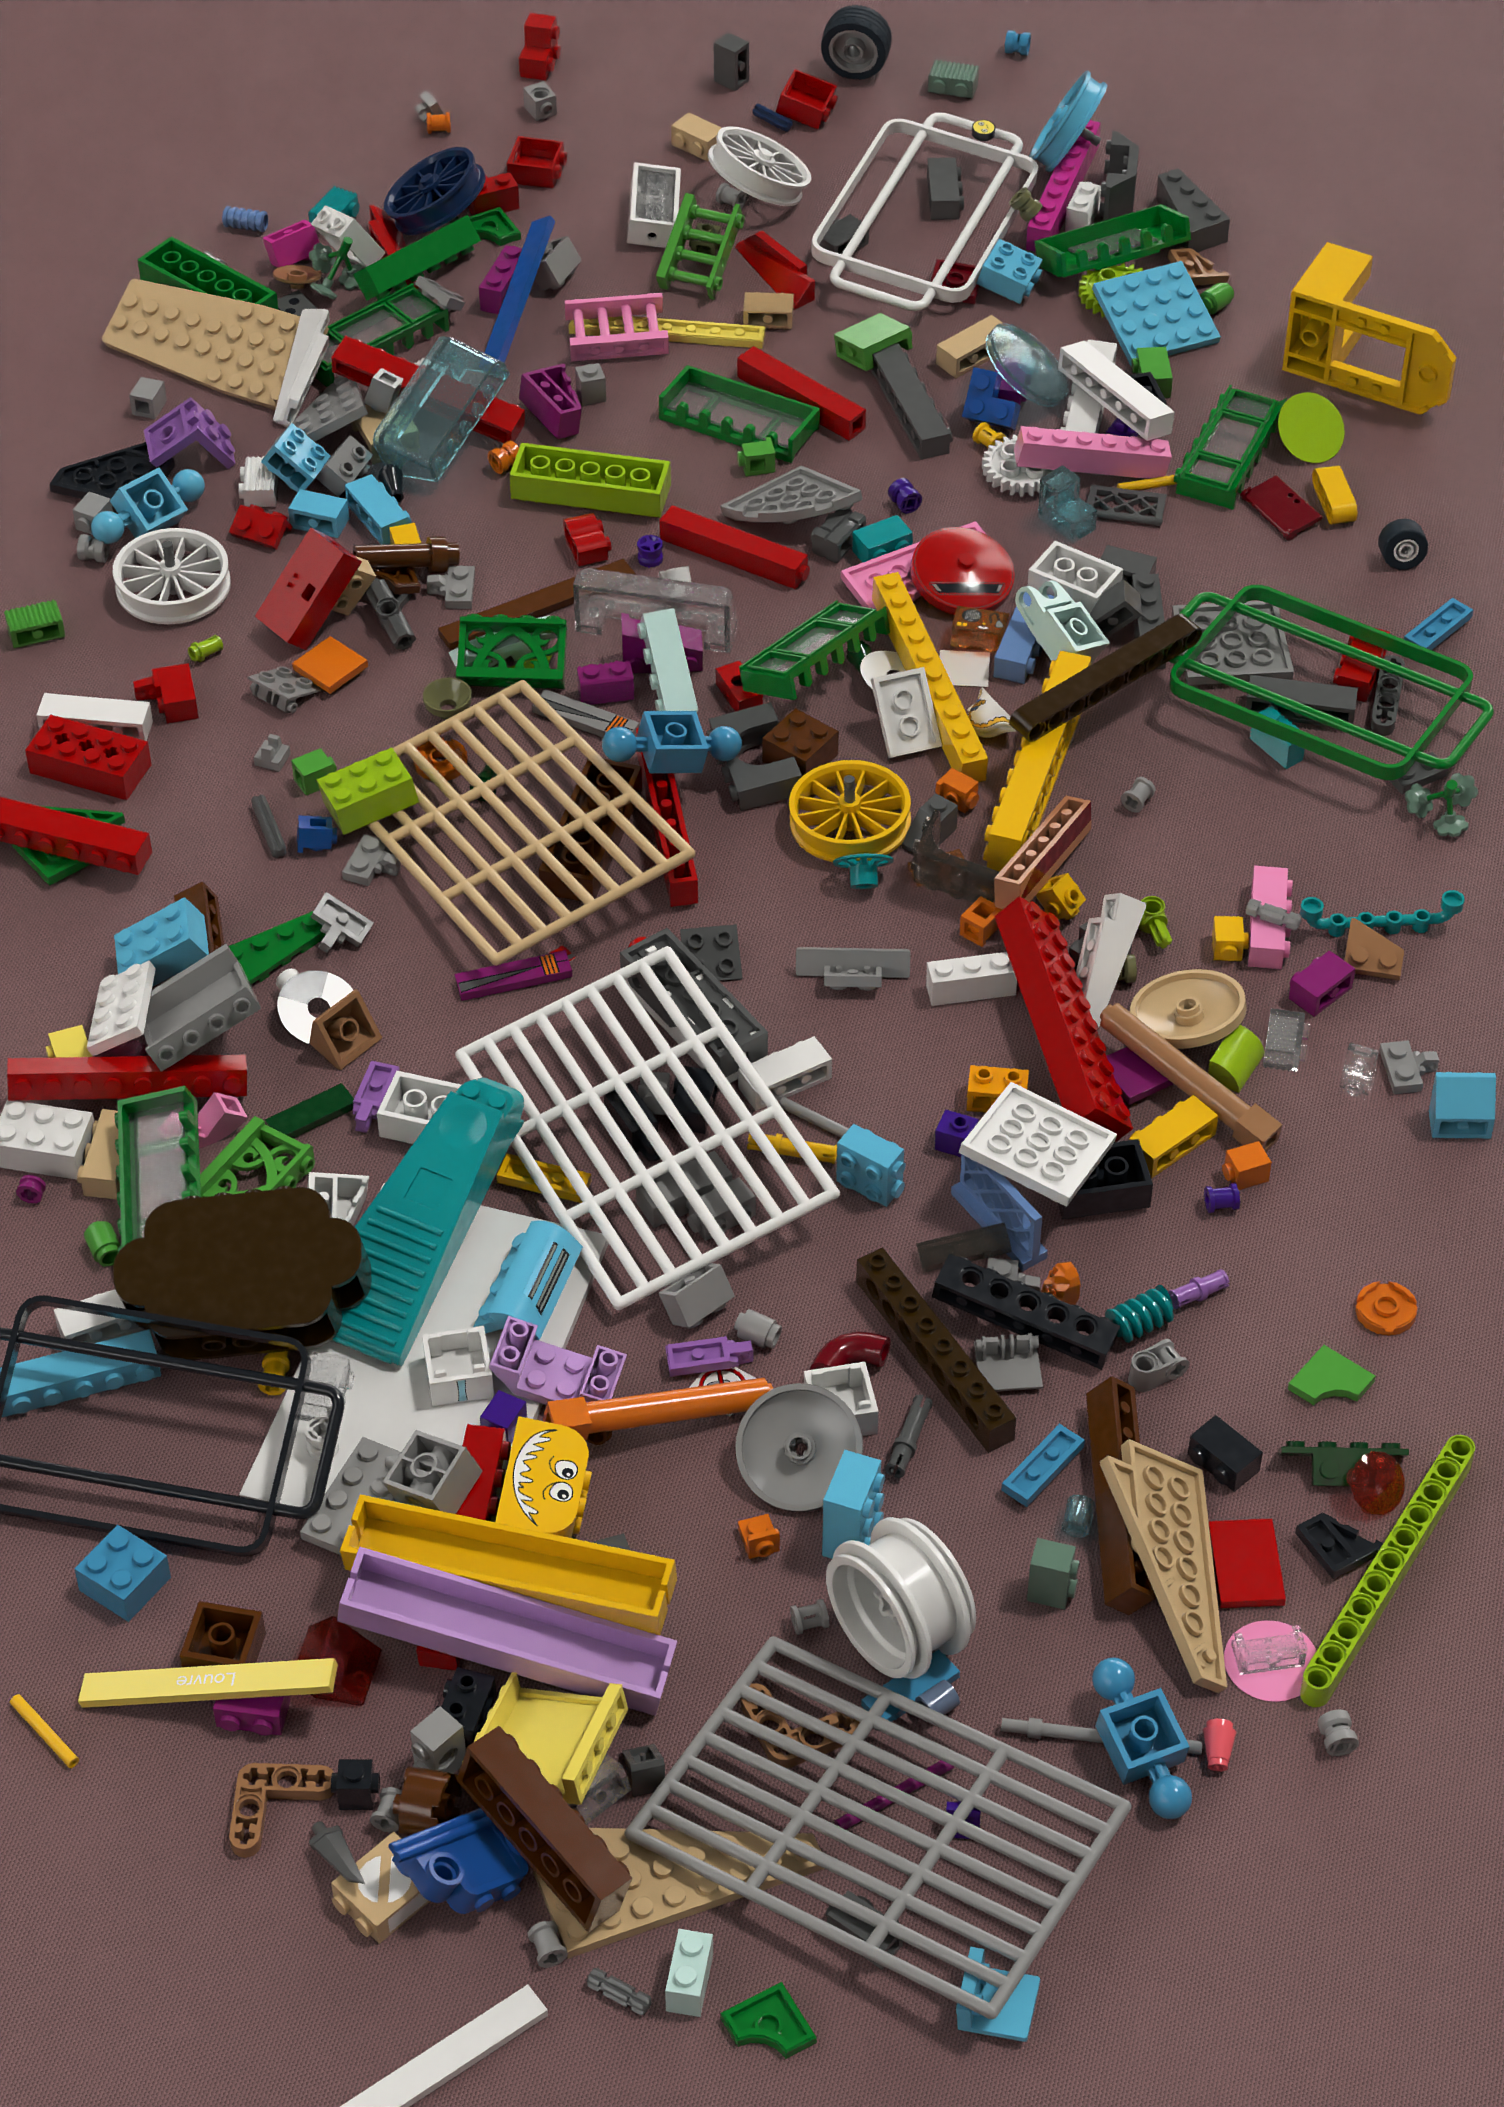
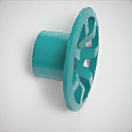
M852 854L833 860V865L841 868H850V888L872 889L878 887V867L889 865L894 862V859L884 854Z

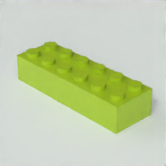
M521 443L509 475L511 499L661 518L671 486V462Z

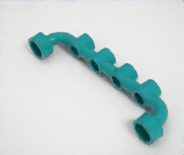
M1456 890L1444 892L1440 904L1443 911L1437 913H1430L1427 910L1419 909L1414 914H1401L1393 910L1381 916L1362 912L1358 917H1345L1343 914L1335 913L1330 918H1321L1324 908L1323 902L1316 897H1307L1301 902L1300 915L1311 927L1323 930L1328 929V933L1333 937L1344 935L1345 929L1350 928L1351 918H1356L1371 929L1373 927H1384V930L1389 934H1398L1401 931V926L1412 925V929L1417 933H1425L1429 929V924L1444 923L1455 914L1460 913L1463 910L1465 898L1462 893Z

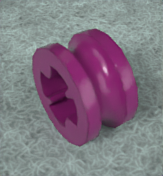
M24 1175L20 1179L16 1195L27 1203H38L43 1197L46 1183L37 1176Z

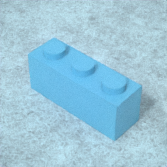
M372 474L345 484L346 499H348L349 508L380 544H391L389 527L411 523L408 512L401 509L396 498L390 496L384 484L378 482Z

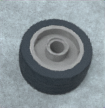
M849 5L837 10L826 24L821 40V54L826 65L836 74L847 79L861 80L876 75L884 66L891 49L892 34L889 24L881 14L867 6Z

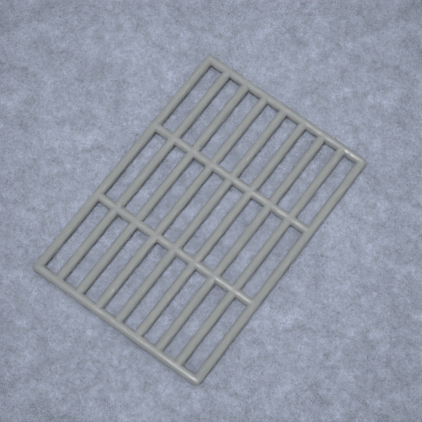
M772 1636L766 1641L626 1828L625 1837L988 2019H995L1129 1814L1132 1805L1130 1801L778 1637ZM776 1651L877 1698L870 1710L867 1711L767 1664V1662ZM759 1674L859 1721L860 1724L851 1735L749 1686ZM740 1698H743L843 1747L834 1759L732 1709ZM892 1705L991 1751L994 1755L985 1766L881 1716L888 1706ZM725 1721L826 1771L816 1783L714 1733ZM874 1728L978 1778L970 1790L864 1740ZM705 1745L710 1746L809 1795L802 1805L798 1807L696 1757ZM857 1752L959 1800L961 1803L952 1815L847 1764ZM1008 1759L1115 1810L1107 1822H1104L1000 1773L999 1770ZM690 1769L791 1818V1820L781 1832L680 1783L679 1780ZM838 1776L922 1815L944 1826V1828L935 1840L830 1788ZM991 1783L1097 1833L1098 1836L1092 1845L1088 1847L984 1798L982 1795ZM671 1793L773 1843V1845L763 1857L661 1807V1804ZM822 1800L926 1850L927 1853L921 1862L916 1864L812 1813ZM973 1808L978 1809L1082 1860L1074 1872L1069 1871L965 1820ZM654 1818L755 1868L747 1882H744L642 1830L650 1819ZM805 1825L910 1876V1878L900 1890L795 1839V1837ZM956 1833H959L1066 1885L1056 1898L948 1845ZM788 1850L893 1903L883 1916L777 1864L784 1852ZM939 1858H942L1049 1911L1042 1922L1038 1923L931 1870ZM770 1875L875 1927L867 1941H864L759 1889L767 1876ZM922 1883H925L1032 1935L1023 1950L914 1897ZM906 1908L1015 1961L1007 1976L897 1923V1920ZM889 1934L997 1987L998 1990L990 2002H987L879 1947Z

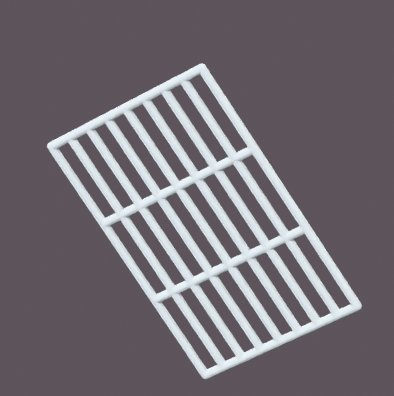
M669 946L655 951L458 1049L455 1053L457 1060L469 1079L474 1080L482 1078L470 1056L485 1049L508 1086L518 1090L523 1095V1110L529 1117V1120L523 1123L511 1145L563 1228L583 1246L580 1255L616 1310H622L708 1264L828 1204L840 1196L837 1186ZM663 960L667 961L712 1028L696 1035L651 969V966ZM639 972L641 973L686 1039L685 1042L673 1048L669 1046L625 979ZM615 985L660 1052L659 1055L647 1061L643 1059L599 992ZM587 998L590 999L634 1065L633 1068L618 1074L573 1005ZM561 1011L565 1013L608 1078L607 1081L592 1087L548 1020L549 1017ZM538 1024L581 1090V1094L569 1100L565 1099L522 1033L523 1030ZM512 1037L556 1105L555 1107L540 1114L498 1049L497 1043ZM720 1038L767 1106V1109L753 1116L705 1048V1044ZM691 1051L695 1052L741 1122L725 1129L679 1061V1057ZM668 1064L714 1132V1136L702 1142L697 1140L653 1074V1070ZM642 1077L688 1146V1149L674 1156L671 1154L626 1086L627 1083ZM613 1090L617 1092L662 1162L649 1169L645 1168L600 1097ZM588 1103L590 1104L636 1174L635 1176L621 1183L618 1181L574 1113V1110ZM563 1116L609 1189L593 1197L548 1127V1123ZM773 1118L776 1119L825 1190L824 1192L811 1199L807 1197L760 1128V1125ZM534 1130L538 1131L582 1200V1203L566 1210L521 1139L522 1136ZM746 1132L750 1133L797 1202V1206L782 1213L734 1142V1138ZM720 1145L724 1147L772 1219L758 1226L754 1225L707 1152ZM696 1158L745 1233L728 1240L681 1169V1165ZM670 1172L718 1245L717 1247L704 1254L700 1252L654 1182V1179ZM643 1185L690 1257V1261L677 1268L674 1267L627 1195L628 1192ZM614 1199L618 1201L664 1273L663 1275L649 1282L647 1281L600 1208L602 1205ZM590 1213L637 1287L636 1289L622 1296L619 1294L573 1220Z

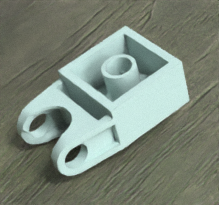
M1053 580L1046 581L1039 588V591L1031 586H1024L1018 589L1015 597L1016 606L1036 638L1037 643L1042 646L1051 661L1057 660L1061 650L1089 656L1092 663L1110 644L1081 602L1075 603L1058 582ZM1048 587L1054 590V599H1049L1047 595ZM1025 592L1031 598L1030 606L1024 603L1023 595Z

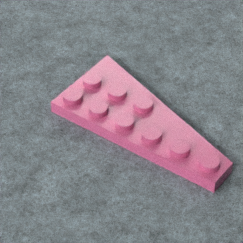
M976 521L961 526L986 534ZM919 542L841 570L840 578L862 607L876 609L872 601L873 577L899 572L914 602L921 595L912 581L910 566L914 551Z

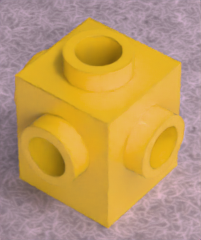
M1068 873L1051 877L1035 895L1044 907L1045 912L1053 913L1058 920L1062 918L1069 920L1076 916L1080 911L1079 907L1086 900L1078 885Z

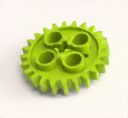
M1124 262L1120 266L1114 265L1097 271L1095 268L1094 271L1087 270V274L1082 275V279L1079 281L1078 297L1081 298V304H1086V309L1093 308V314L1101 312V317H1105L1092 290L1093 284L1143 271V268L1134 269V264L1125 267Z

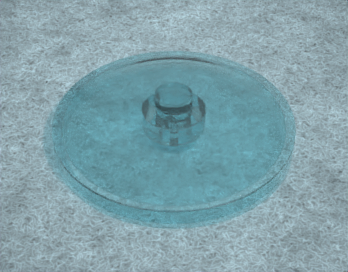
M1008 323L998 324L989 332L986 337V350L998 373L1014 390L1026 399L1045 407L1057 406L1065 399L1069 392L1067 376L1058 370L1059 361L1039 339L1028 331Z

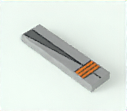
M546 689L540 695L570 726L600 737H604L605 733L614 727H625L636 735V728L640 726V723ZM534 704L532 705L533 713L546 717Z

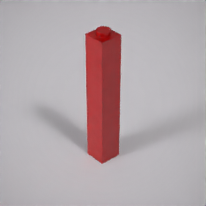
M755 346L737 357V377L753 387L820 408L819 424L848 441L866 429L865 408Z
M674 505L659 520L660 538L665 542L796 589L802 581L808 578L810 572L808 554Z

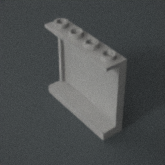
M224 944L151 991L144 1028V1037L148 1044L145 1050L161 1072L262 1009L241 964L227 944Z

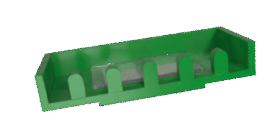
M1160 204L1036 240V256L1043 259L1040 268L1057 277H1067L1094 268L1097 271L1160 252L1162 248L1191 240L1190 222L1188 216Z

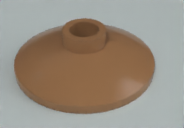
M286 265L276 268L273 271V277L283 283L290 284L292 289H303L305 284L319 280L321 278V271H315L311 266Z

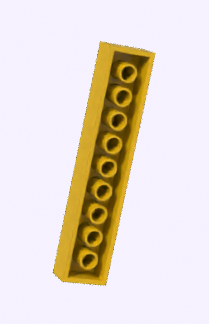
M1060 650L1057 660L1051 661L1049 668L1050 678L1044 679L1042 694L1091 665V657ZM1081 714L1033 742H1029L1022 736V750L1016 751L1013 763L1015 767L1014 769L1010 768L1007 775V788L1002 787L999 797L1000 806L994 807L992 814L993 824L987 825L984 841L988 842L983 855V860L987 861L986 873L997 875L1039 827Z

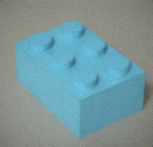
M185 897L114 935L118 974L126 971L134 964H142L150 960L156 968L153 986L182 972L209 954L205 916Z
M844 1450L823 1499L822 1556L833 1559L836 1548L850 1540L870 1545L872 1530L884 1516V1512L880 1511L884 1501V1493H881L885 1481V1475L881 1474V1460Z

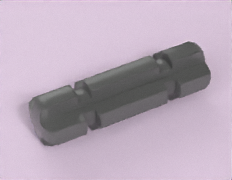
M593 1968L588 1975V1987L597 1992L602 1990V1995L625 2007L632 2006L631 2010L637 2014L645 2015L650 2008L652 1998L642 1991L636 1993V1988L612 1975L607 1977V1972L599 1968Z

